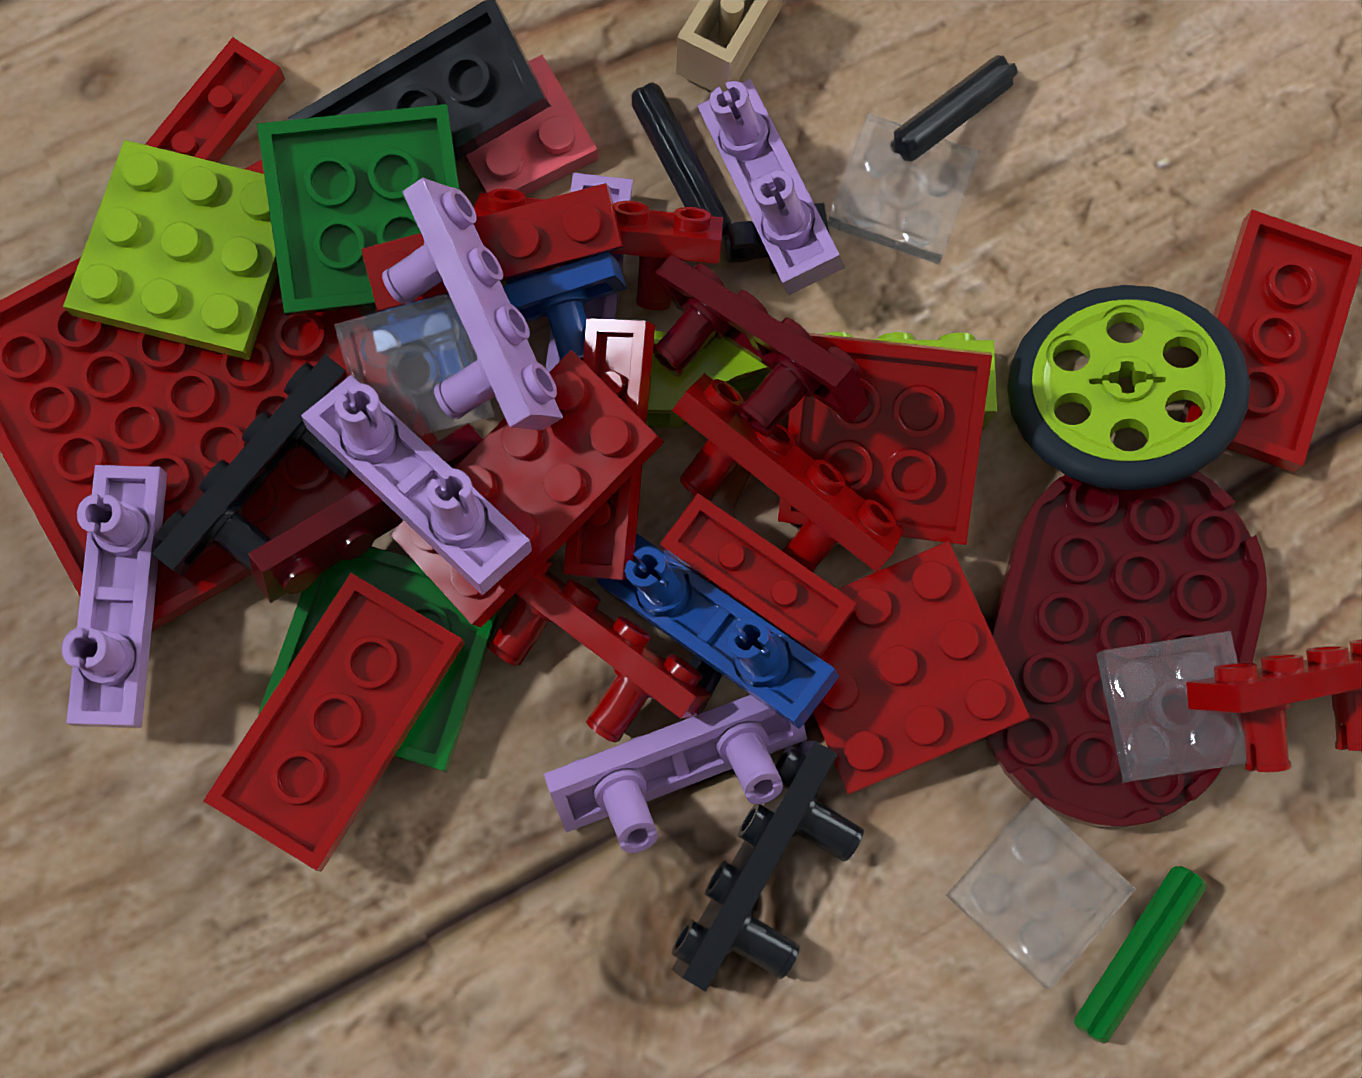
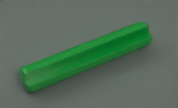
M1183 866L1171 868L1074 1019V1024L1081 1032L1094 1041L1103 1044L1110 1041L1204 894L1206 882L1199 875Z

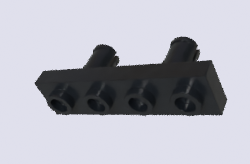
M326 354L315 366H312L309 362L302 365L284 388V392L289 395L273 415L267 410L263 411L246 429L242 436V441L247 445L233 461L228 463L223 459L207 473L199 485V490L204 494L187 513L182 509L177 510L161 526L155 536L160 545L152 554L183 577L205 550L216 544L253 573L248 553L272 539L241 515L243 506L293 448L297 449L302 446L343 480L348 479L353 474L338 457L306 428L301 417L303 413L347 378L346 370Z
M802 741L796 749L789 746L781 754L775 764L783 783L781 793L775 799L765 803L764 806L755 804L751 808L738 832V837L744 840L735 858L732 863L726 860L723 861L707 885L705 895L711 898L700 920L698 922L693 919L689 920L676 939L672 955L678 959L671 970L680 977L706 992L725 956L731 951L779 979H783L791 970L798 957L800 945L752 916V908L789 841L796 834L844 862L849 860L858 848L864 834V829L817 800V791L838 754L817 741Z

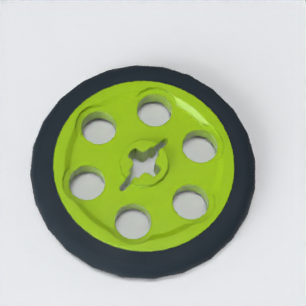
M1118 285L1093 289L1066 299L1044 314L1022 338L1010 364L1007 384L1011 415L1023 439L1043 461L1072 479L1099 488L1128 491L1168 485L1194 475L1217 459L1239 432L1248 410L1250 379L1244 355L1230 331L1210 311L1183 295L1156 287ZM1127 322L1136 325L1141 330L1142 335L1134 342L1120 343L1113 340L1107 331L1116 323ZM1177 346L1187 347L1197 354L1199 360L1193 366L1177 368L1166 362L1163 355L1170 348ZM1065 350H1077L1085 354L1089 361L1083 368L1077 371H1067L1058 367L1054 362V358ZM1120 378H1132V384L1135 386L1133 393H1122V388L1119 384ZM1185 399L1197 404L1202 410V415L1195 421L1182 423L1171 418L1166 411V407L1176 400ZM1077 402L1089 410L1090 416L1083 423L1068 425L1056 418L1055 411L1062 404ZM1134 428L1144 434L1147 443L1137 451H1122L1112 443L1111 436L1120 429Z

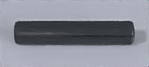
M996 55L894 130V140L890 143L892 152L900 154L904 162H913L1011 88L1014 83L1013 77L1018 74L1015 63H1008L1002 55Z
M653 82L646 84L644 87L637 88L631 94V106L685 207L704 209L711 216L723 217L722 238L728 235L727 227L732 221L661 87Z

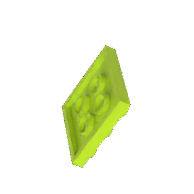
M124 140L63 307L72 316L249 360L278 276L264 174Z

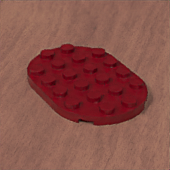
M1199 471L1192 476L1162 487L1132 491L1099 488L1064 475L1054 481L1032 504L1018 528L990 631L1027 709L1030 720L988 737L986 740L996 761L1013 784L1029 799L1059 817L1080 824L1106 828L1128 827L1159 820L1177 811L1190 801L1196 800L1217 778L1230 755L1241 713L1188 709L1186 682L1214 677V666L1253 663L1266 603L1267 577L1265 562L1257 536L1251 537L1244 522L1231 506L1236 502L1218 484Z

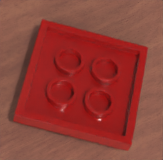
M809 333L814 343L826 351L835 346L847 353L861 369L858 379L870 403L852 422L815 397L804 396L789 411L788 431L793 436L795 445L814 460H823L834 466L844 477L845 485L864 500H874L887 508L894 516L896 525L903 530L901 537L937 542L949 541L953 544L967 545L992 353ZM780 497L778 522L803 525L808 518Z
M949 541L838 588L839 591L857 602V606L820 658L835 668L839 678L813 711V714L828 749L838 754L834 763L849 796L1030 720L1027 709Z

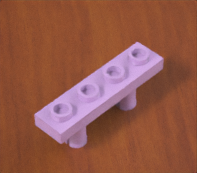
M751 79L742 83L730 81L725 83L727 91L722 92L719 86L711 93L709 100L697 106L789 296L845 267Z
M421 178L405 189L403 194L424 238V245L392 267L386 269L382 273V278L391 296L399 303L405 302V304H410L443 281L477 354L475 362L434 387L436 400L446 415L450 418L457 417V419H460L496 396L509 427L544 430L563 418L554 399L557 395L556 385L549 372L537 362L527 341V338L530 336L528 324L520 311L510 304L500 282L503 278L502 268L493 253L483 246L473 224L477 220L475 210L469 199L459 189Z
M352 375L301 415L306 428L482 595L532 551L530 540L472 487L471 480L467 474L459 469L451 468L379 401V396L372 387L359 383Z
M95 465L92 495L85 497L79 504L77 521L81 528L87 531L77 628L66 635L62 644V656L66 663L73 666L66 724L76 727L142 728L159 559L152 553L160 545L155 536L163 523L167 473L161 467Z
M748 695L644 736L633 738L628 742L584 759L573 761L568 765L545 773L544 777L566 833L609 817L622 850L627 853H637L651 847L658 838L656 827L646 803L647 801L733 768L747 800L752 804L767 803L775 799L783 789L782 779L770 754L805 741L807 736L804 724L799 730L752 695Z

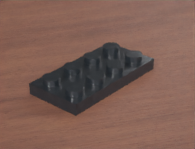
M484 0L288 117V119L295 120L447 104L456 162L551 105L500 5L496 0Z

